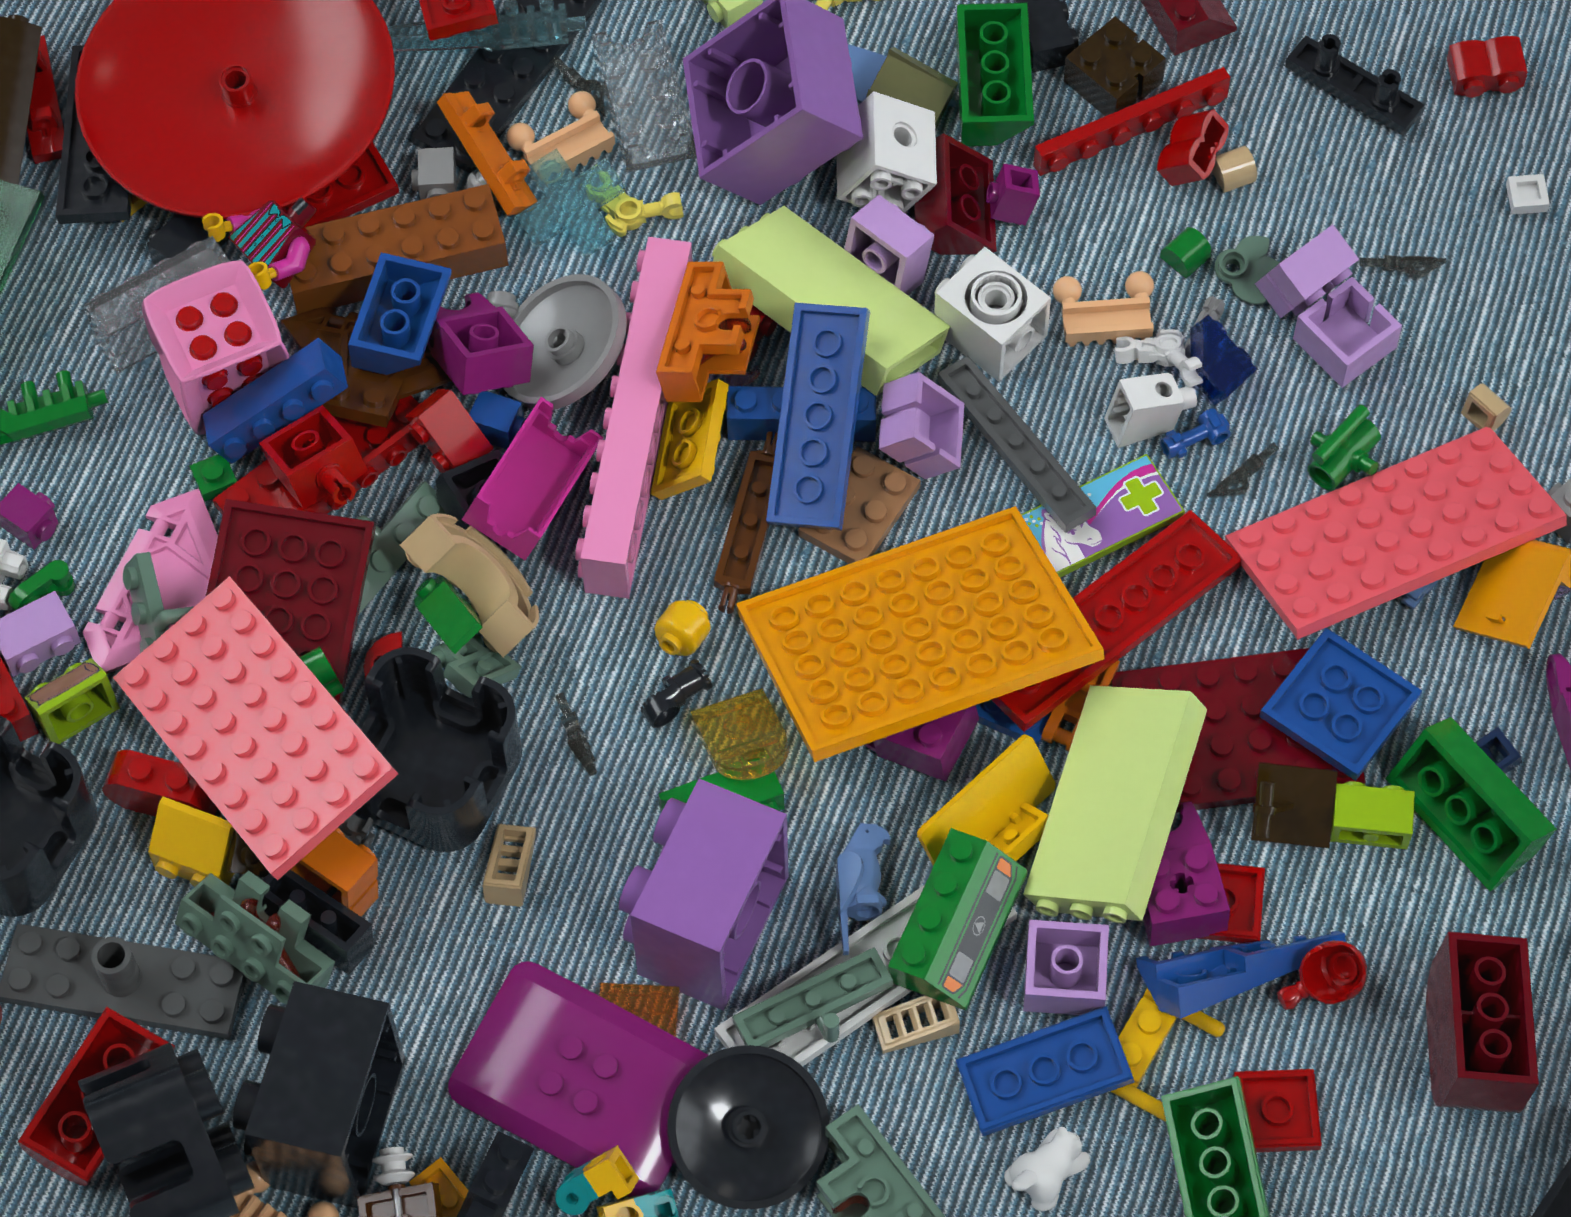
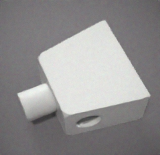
M1169 373L1119 380L1104 417L1117 447L1121 448L1173 430L1182 410L1196 407V392L1193 387L1178 388L1173 375Z

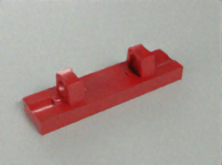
M45 35L40 37L27 124L35 164L61 159L64 124Z

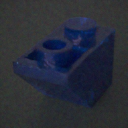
M1209 314L1190 328V358L1195 356L1202 363V367L1196 369V372L1203 379V383L1198 384L1197 387L1215 406L1233 393L1257 368L1252 364L1249 354L1244 349L1237 347L1227 336L1225 327L1219 321L1212 319Z

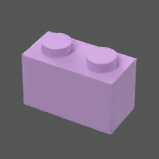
M56 591L0 618V654L13 677L20 673H29L35 670L40 663L54 656L67 654L75 645L81 643L76 627Z

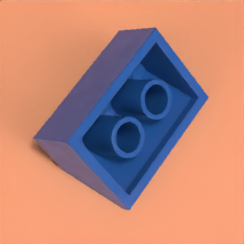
M381 252L348 343L351 366L389 375L420 365L450 280L452 269Z

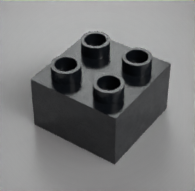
M294 981L286 1007L270 1004L265 1011L258 1035V1051L269 1054L270 1057L261 1083L251 1080L243 1082L235 1102L233 1127L245 1131L244 1153L255 1158L264 1181L270 1185V1188L358 1209L357 1196H362L365 1193L374 1164L372 1159L376 1157L406 1059L389 1003Z

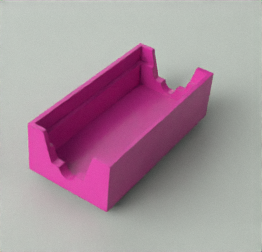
M540 397L461 519L523 560L527 559L597 449L599 440L604 438L592 429L578 438H574L571 435H561L557 431V426L551 423L553 404L543 397Z

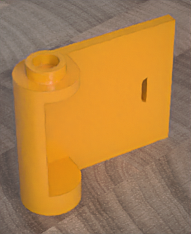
M1532 540L1483 561L1453 627L1460 631L1530 649L1559 585L1571 588V548Z

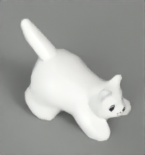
M1059 1127L1052 1130L1046 1136L1037 1150L1019 1156L1005 1171V1182L1012 1186L1013 1190L1024 1191L1029 1194L1032 1199V1206L1036 1210H1051L1057 1204L1062 1182L1067 1177L1085 1170L1090 1163V1157L1087 1152H1081L1082 1143L1077 1134L1067 1131L1065 1127Z

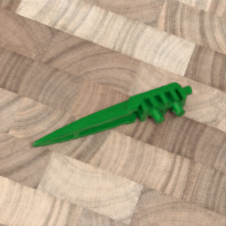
M67 370L56 373L59 391L52 393L50 389L43 390V396L40 397L37 395L33 381L23 382L20 387L24 401L16 404L13 399L7 401L8 412L0 409V445L9 442L16 443L93 420V407L109 403L105 389L88 393V389L82 380L76 381L75 386H73L70 371Z

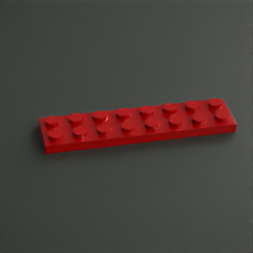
M1189 510L1073 597V600L1103 647L1104 660L991 700L1025 732L1241 567L1242 559L1192 510Z

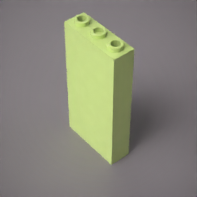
M785 206L771 214H764L759 221L749 227L744 226L729 239H722L712 252L713 262L724 263L731 288L751 289L754 297L753 305L790 333L795 303L868 308L870 318L861 385L876 396L883 392L884 383L907 376L940 354L950 326Z
M1090 685L1023 893L1036 906L1035 909L1039 913L1051 917L1058 916V913H1065L1083 920H1090L1092 916L1104 917L1115 923H1125L1126 920L1143 921L1207 712V708L1191 691Z

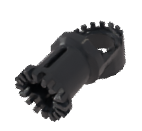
M696 659L691 660L689 667L672 677L667 675L662 678L665 689L657 692L656 695L653 694L651 696L652 700L648 698L646 700L648 704L645 702L642 704L643 706H641L640 711L653 728H660L671 722L680 712V708L686 704V699L702 689L708 691L712 688L713 685L711 679L708 678L709 675L703 674L706 670H701L703 666Z

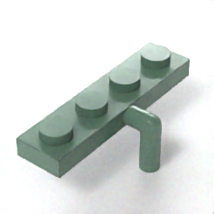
M426 481L419 484L381 529L376 525L359 614L407 560L406 552L400 544L430 515L437 513L446 514L438 502L436 490ZM364 515L354 518L371 521L367 516Z
M150 552L136 553L124 566L123 583L125 588L130 590L133 602L131 615L134 624L139 627L141 653L166 632L170 624H175L194 606L164 610Z
M874 947L733 1015L732 1021L745 1045L769 1047L814 1024H817L824 1039L827 1042L833 1043L839 1038V1017L836 1014L892 987L893 979Z

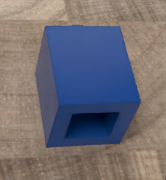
M482 391L478 394L469 413L490 444L504 449L509 447L527 419L523 415L522 402L488 391Z

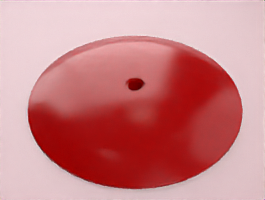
M113 0L92 28L78 63L75 80L77 117L87 145L100 166L120 186L141 200L166 211L197 218H203L209 213H218L223 219L236 215L248 216L254 210L264 206L268 201L274 200L283 208L292 206L300 196L304 199L313 196L340 178L359 160L376 137L388 113L394 89L395 57L386 22L373 0Z

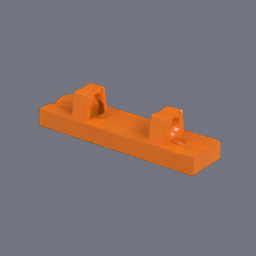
M469 91L444 93L437 101L438 106L483 178L489 184L490 189L507 216L532 213L539 205V202L524 180L530 168L524 159L513 161L488 123L495 114L488 102L477 104Z

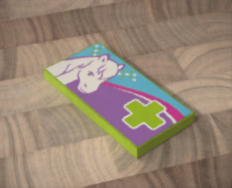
M1145 454L1079 486L1096 506V515L1067 533L1061 529L1042 505L1021 515L1061 578L1175 522L1185 514V510L1148 454Z

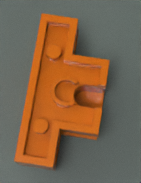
M723 262L687 263L656 370L666 402H702L710 374H746L760 316L750 315L754 301L751 289L731 288Z

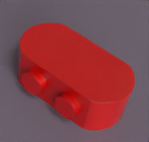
M120 750L116 753L102 788L104 795L115 804L125 809L156 817L162 796L216 816L218 811L216 805L182 763L133 750Z

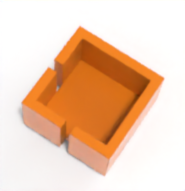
M339 828L334 830L291 868L292 871L326 894L333 887H336L338 890L331 897L361 917L379 898L377 880L378 859L365 845H356L347 839Z

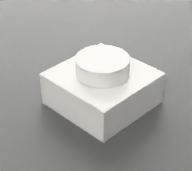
M1544 174L1510 176L1507 178L1506 188L1512 215L1548 211L1550 203Z

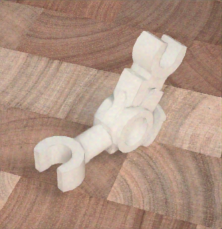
M1160 329L1156 338L1145 337V340H1135L1128 336L1117 337V348H1115L1116 363L1126 364L1134 360H1138V363H1154L1156 361L1161 366H1175L1178 368L1180 376L1187 387L1203 383V379L1196 372V369L1202 367V363L1195 356L1191 358L1185 356V336L1179 330Z

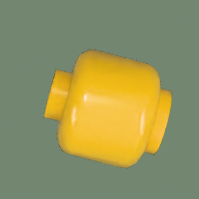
M677 600L671 603L657 620L654 627L655 636L659 641L661 649L670 655L689 656L695 653L711 629L708 613L705 608L692 600Z

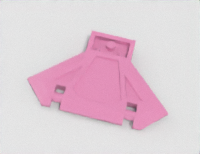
M199 488L150 506L146 518L154 522L150 531L137 530L95 608L96 611L104 614L100 624L92 622L86 624L82 633L92 659L106 674L124 668L140 654L141 635L138 625H135L132 620L131 607L133 602L130 590H127L123 583L124 566L136 553H151L164 610L196 606L206 597L218 535ZM168 528L174 530L170 538L164 536ZM118 621L124 623L120 631L114 629Z

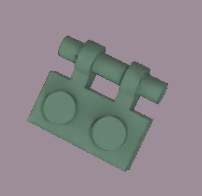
M479 635L471 638L456 654L445 643L433 647L430 652L441 660L442 667H445L444 677L459 692L469 698L472 697L471 691L480 676L487 677L502 685L516 679L522 668L510 656L502 657L499 653L493 652L488 647L485 648L483 640Z

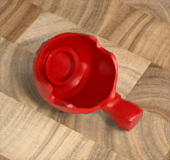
M1339 940L1323 942L1312 948L1303 957L1299 969L1300 981L1281 988L1277 992V998L1285 1010L1293 1009L1302 998L1306 999L1309 996L1324 1004H1337L1350 1000L1360 993L1366 983V960L1361 951L1350 943Z

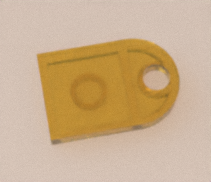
M763 688L690 711L696 731L715 769L725 777L737 780L763 777L778 769L788 757L789 745L786 732ZM755 758H761L757 761H750Z

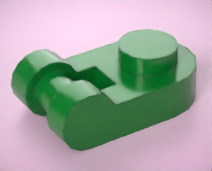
M54 560L13 590L8 598V604L16 611L53 591H56L59 596L70 595L75 589V582L67 563L62 560Z

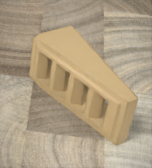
M497 825L482 885L486 903L517 907L523 905L536 837L535 827ZM504 841L524 843L523 847L503 845ZM501 856L520 858V860L501 858ZM498 871L515 872L516 875H515V874L498 873Z
M925 995L881 1011L872 1018L883 1054L958 1034L960 1029V1021L955 1006ZM941 1008L945 1020L938 1022L934 1009ZM919 1013H926L929 1026L922 1027ZM908 1016L914 1030L910 1033H907L903 1018ZM893 1020L899 1037L894 1039L891 1038L887 1022Z

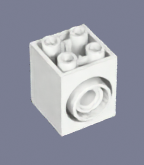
M873 91L858 105L863 139L855 143L849 150L837 155V199L851 203L856 207H864L876 196L880 195L905 213L937 185L935 112Z
M984 247L975 256L973 254L968 256L961 264L959 271L951 279L945 278L935 290L934 314L950 326L945 340L965 356H969L975 364L1000 382L1047 337L1051 297Z

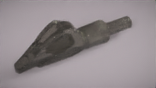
M555 55L552 64L563 74V80L577 91H586L591 95L593 90L599 92L600 97L597 95L592 96L596 101L595 110L599 111L602 117H604V88L601 83L594 79L585 80L574 67L569 68Z
M1383 255V258L1360 257L1359 265L1360 267H1382L1383 271H1403L1410 279L1419 280L1444 265L1447 260L1446 258L1437 259L1436 257L1427 256L1401 257ZM1421 267L1425 268L1424 270H1416Z
M1271 443L1258 455L1252 454L1241 467L1225 478L1214 490L1207 493V497L1243 495L1249 489V476H1252L1264 467L1263 462L1279 450L1278 446L1275 443ZM1238 483L1242 485L1236 489H1229V487Z
M559 693L555 698L563 715L560 720L567 732V743L589 775L593 776L597 773V769L587 737L581 728L577 713L571 711L565 694Z

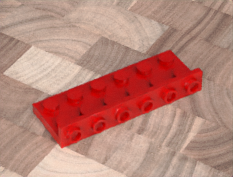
M412 396L399 400L387 428L333 416L353 438L368 469V472L351 483L355 487L356 492L361 488L371 486L382 472L390 466L399 465L410 451L418 445H422L411 434L409 427L412 425L405 417L419 405ZM265 460L213 499L215 507L222 515L226 499L328 514L330 511L338 510L344 506L337 504L332 499V496L328 495L321 502L311 505L304 510L275 476L268 460ZM344 494L341 495L346 502L349 500Z

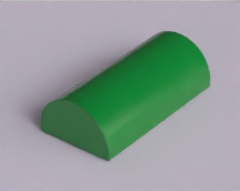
M1236 1076L1162 1095L1161 1100L1185 1217H1270L1240 1077Z

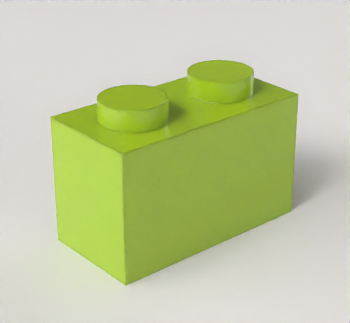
M1349 781L1343 784L1336 783L1330 842L1407 850L1413 834L1415 791H1406L1404 788L1395 785H1388L1382 788L1368 787L1356 781Z

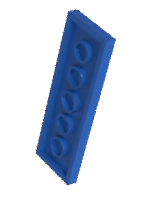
M795 303L766 518L768 524L842 531L870 318L868 308Z

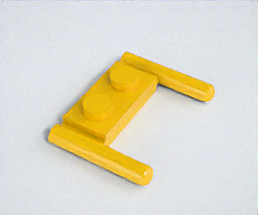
M1147 988L1118 1037L1135 1083L1110 1092L1166 1122L1162 1101L1137 1087L1171 1031L1177 1017L1159 1011ZM1202 1011L1181 1018L1214 1037L1222 1036L1225 1031V1025Z

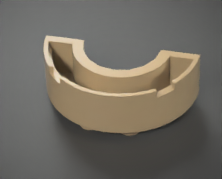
M440 513L430 515L400 544L406 552L408 561L416 568L422 569L425 573L433 572L444 576L451 585L461 589L469 598L473 609L479 615V620L483 626L479 632L483 635V641L486 646L493 652L499 653L502 657L506 656L538 624V606L534 605L531 607L528 599L533 593L530 586L509 557L483 533L472 526H469L466 530L455 524L458 521L457 518L451 515Z

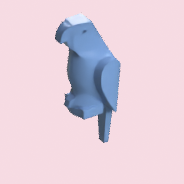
M860 823L843 853L837 857L835 880L843 955H849L848 917L854 918L855 921H872L882 914V907L887 905L885 897L878 892L881 882V870L877 855L882 850L884 844L890 845V835L886 829L877 824Z

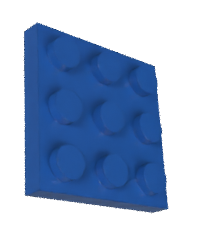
M1325 628L1261 709L1259 717L1356 781L1420 699L1422 690L1328 628Z

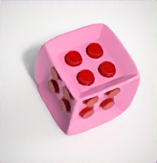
M242 260L229 261L206 268L169 283L143 299V317L152 344L159 353L164 374L185 419L198 435L206 434L203 420L204 413L290 357L286 346L282 342L281 334L271 308L255 276Z

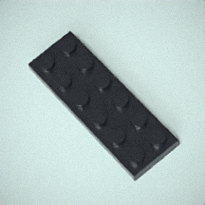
M84 45L72 46L56 218L59 224L130 220L132 194L114 181L100 166L82 134L75 103V80Z

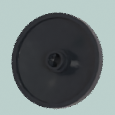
M735 1046L707 1056L693 1066L680 1081L672 1096L667 1113V1141L672 1159L678 1171L686 1182L703 1197L730 1208L760 1209L789 1199L804 1188L813 1178L826 1153L829 1138L825 1135V1127L829 1124V1116L825 1099L816 1081L793 1058L763 1046Z

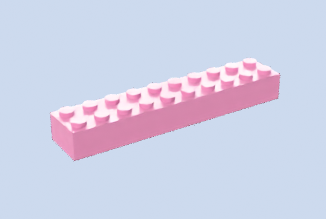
M648 237L646 249L639 250L636 269L637 272H640L639 281H633L631 286L630 303L634 304L632 313L626 312V343L623 344L617 358V365L620 366L619 376H612L610 397H613L612 408L606 407L604 413L603 429L607 430L605 440L600 439L597 446L596 461L600 462L599 472H592L589 493L593 495L592 505H585L582 526L586 527L585 538H578L575 560L579 561L578 578H583L585 593L627 599L630 597L668 405L656 370L687 263L693 262L691 242Z

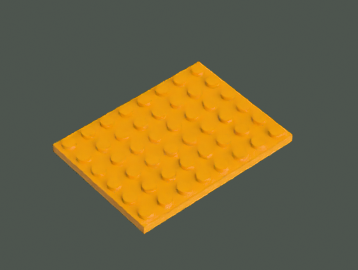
M1016 506L736 603L738 615L814 762L1104 660L1102 645Z

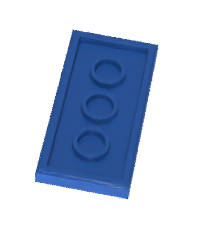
M1107 1006L956 1059L982 1136L1135 1083Z

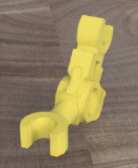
M604 174L599 176L600 183L604 189L596 191L589 185L585 187L588 199L592 203L601 204L600 208L607 213L605 222L608 230H611L619 237L625 236L627 230L638 229L642 223H647L646 218L663 215L665 218L673 220L684 217L679 192L668 193L658 202L643 204V199L637 200L630 197L619 186L613 189L611 179Z

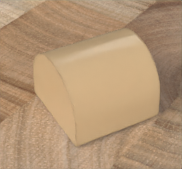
M1246 146L1216 155L1212 173L1224 193L1256 181V164L1250 150Z
M1482 383L1469 392L1461 413L1478 429L1490 427L1495 431L1507 419L1512 408Z

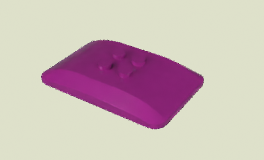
M526 961L515 965L506 977L450 1076L448 1092L451 1098L460 1106L574 1168L582 1166L618 1145L639 1177L631 1193L626 1196H641L660 1190L674 1164L668 1146L666 1131L669 1105L683 1077L693 1066L709 1055L537 963Z

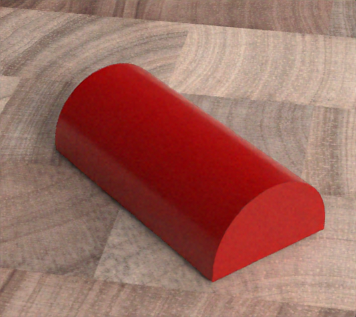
M106 1007L18 1140L19 1146L34 1160L57 1175L79 1185H88L105 1156L83 1103L85 1096L81 1092L78 1081L169 1042Z

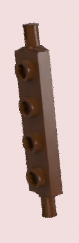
M767 432L763 450L750 451L714 577V587L723 591L718 610L725 613L726 606L727 614L734 612L738 594L751 595L770 526L766 522L778 434L776 432L774 439L773 432Z

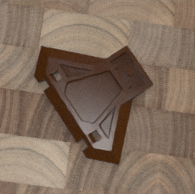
M321 307L281 320V325L300 350L317 338H320L342 357L348 388L323 404L332 416L387 428L400 399L452 382L434 359L428 346H426L420 365L389 375L352 367L348 343L359 313L350 312L347 317L335 315L336 308Z

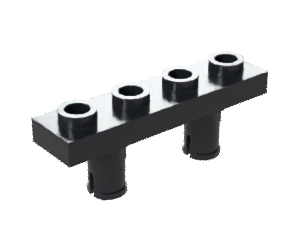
M1326 34L1319 42L1305 35L1286 58V68L1402 136H1405L1423 113L1425 104L1399 90L1401 76L1397 71L1386 69L1379 77L1373 75L1339 55L1341 41L1335 35Z

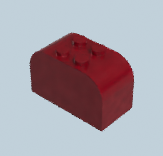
M1448 932L1432 961L1426 991L1430 1081L1433 1101L1438 1107L1520 1113L1539 1085L1527 938Z

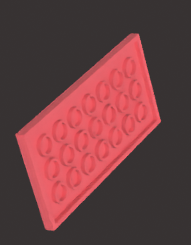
M1484 427L1376 472L1373 475L1364 477L1225 535V540L1239 554L1242 559V568L1298 640L1567 526V515L1490 427Z
M230 576L113 677L269 873L277 880L398 775V772Z

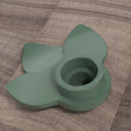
M1246 237L1240 241L1235 249H1227L1221 252L1215 261L1214 269L1217 277L1221 281L1231 284L1235 296L1249 304L1262 305L1266 302V298L1255 283L1279 264L1278 261L1266 255L1269 248L1268 237ZM1228 264H1236L1239 270L1230 272L1226 266Z

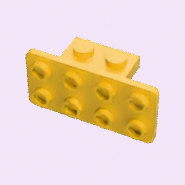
M1026 734L1021 735L918 829L917 837L933 866L951 828L988 841L1015 861L1019 860L1041 840L1048 814L1036 807L1055 790L1056 783L1034 739Z

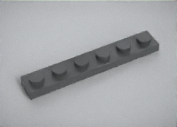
M969 356L938 372V382L941 386L964 403V413L1065 533L1096 515V506Z

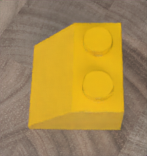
M162 796L158 805L148 853L155 870L167 878L176 879L179 876L189 880L191 885L195 887L212 873L229 885L234 873L228 872L226 869L234 828L228 820Z

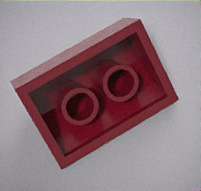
M1140 0L1174 56L1237 31L1236 24L1221 0Z
M943 133L936 137L937 185L914 204L915 221L924 225L934 234L931 250L940 255L977 254L984 247L995 253L997 251L995 219H991L990 203L986 202L988 186L991 181L994 182L993 160Z

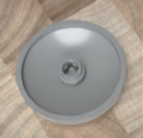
M574 274L555 279L532 293L518 307L516 315L512 318L534 345L531 379L529 383L504 388L505 391L516 401L522 402L523 406L533 409L540 397H543L553 404V410L568 406L592 391L611 370L624 343L627 318L624 304L618 294L604 281L586 274Z

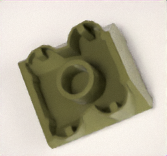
M893 47L889 49L871 88L868 89L866 98L874 91L934 111L936 130L957 89L958 82Z

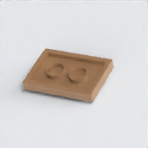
M857 446L851 458L842 531L800 527L799 537L848 564L873 556L920 489L921 480Z

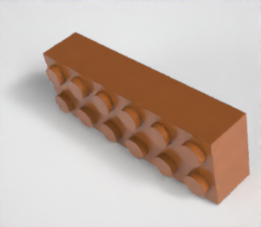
M489 184L305 227L316 239V245L308 255L304 270L295 274L290 281V287L298 315L316 308H335L364 301L381 252L451 268L450 280L509 266L506 242Z

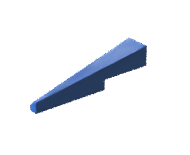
M1332 931L1329 935L1307 939L1305 935L1294 936L1293 943L1276 946L1270 940L1210 947L1209 950L1185 955L1183 951L1172 952L1171 959L1155 961L1148 956L1136 957V963L1159 1011L1181 1019L1300 969V964L1306 953L1323 942L1331 940L1346 942L1345 933Z

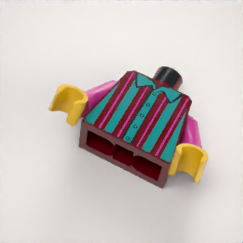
M302 196L288 211L272 200L268 201L261 208L254 210L248 216H230L227 218V221H223V217L220 214L209 213L202 218L203 228L208 232V237L212 241L219 242L223 240L226 232L231 234L228 238L250 260L251 264L248 267L263 290L268 289L272 282L285 289L294 275L304 270L308 255L316 245V239L304 225L317 210Z

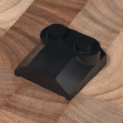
M498 449L446 471L435 480L438 502L447 515L457 518L458 521L455 524L465 530L470 525L461 519L502 458Z

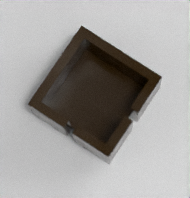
M1115 16L1066 56L1063 81L1104 116L1136 104L1137 98L1139 100L1144 99L1162 84L1166 58L1144 39L1137 43L1138 35Z

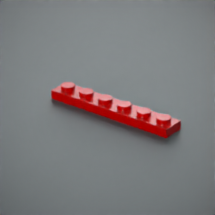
M1224 67L1040 143L1035 146L1033 166L1038 171L1039 176L1049 172H1058L1072 162L1082 158L1089 159L1103 149L1113 145H1122L1141 133L1153 132L1163 124L1179 119L1182 116L1190 115L1205 106H1215L1228 97L1231 77Z

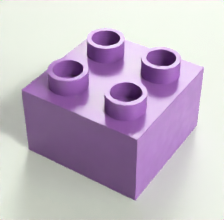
M766 0L683 58L699 177L702 180L762 205L789 186L797 184L803 177L841 152L849 150L855 143L863 139L862 122L859 115L844 19L807 0Z
M698 779L687 803L675 798H670L659 816L653 835V841L663 846L659 859L653 871L639 865L633 869L622 891L619 910L629 914L623 932V940L634 944L638 975L724 1011L789 877L787 814Z

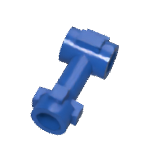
M1215 408L1208 409L1197 418L1199 426L1181 434L1179 432L1176 433L1174 430L1165 433V437L1160 439V445L1165 456L1168 459L1176 456L1178 459L1187 455V447L1206 438L1209 439L1212 445H1218L1227 440L1231 435L1229 430L1230 424L1223 413L1219 414Z

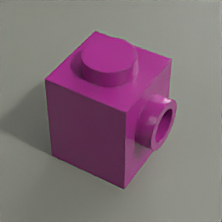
M1003 164L996 181L990 182L986 193V202L990 203L991 219L1026 225L1040 197L1038 171Z
M20 483L0 502V526L33 550L42 541L45 542L51 538L59 523L53 510L55 508L54 503L43 493L38 492L35 495Z

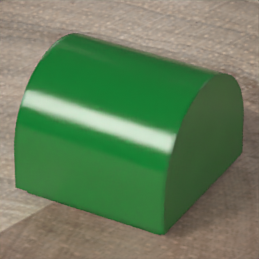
M1187 227L1161 250L1160 258L1187 279L1211 257V246L1202 233L1195 228Z

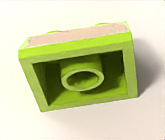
M92 658L83 663L71 665L64 674L51 682L37 685L30 694L24 697L31 714L48 740L57 744H61L120 709L107 674Z

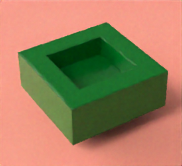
M219 454L189 465L204 502L214 499L237 482L229 462Z

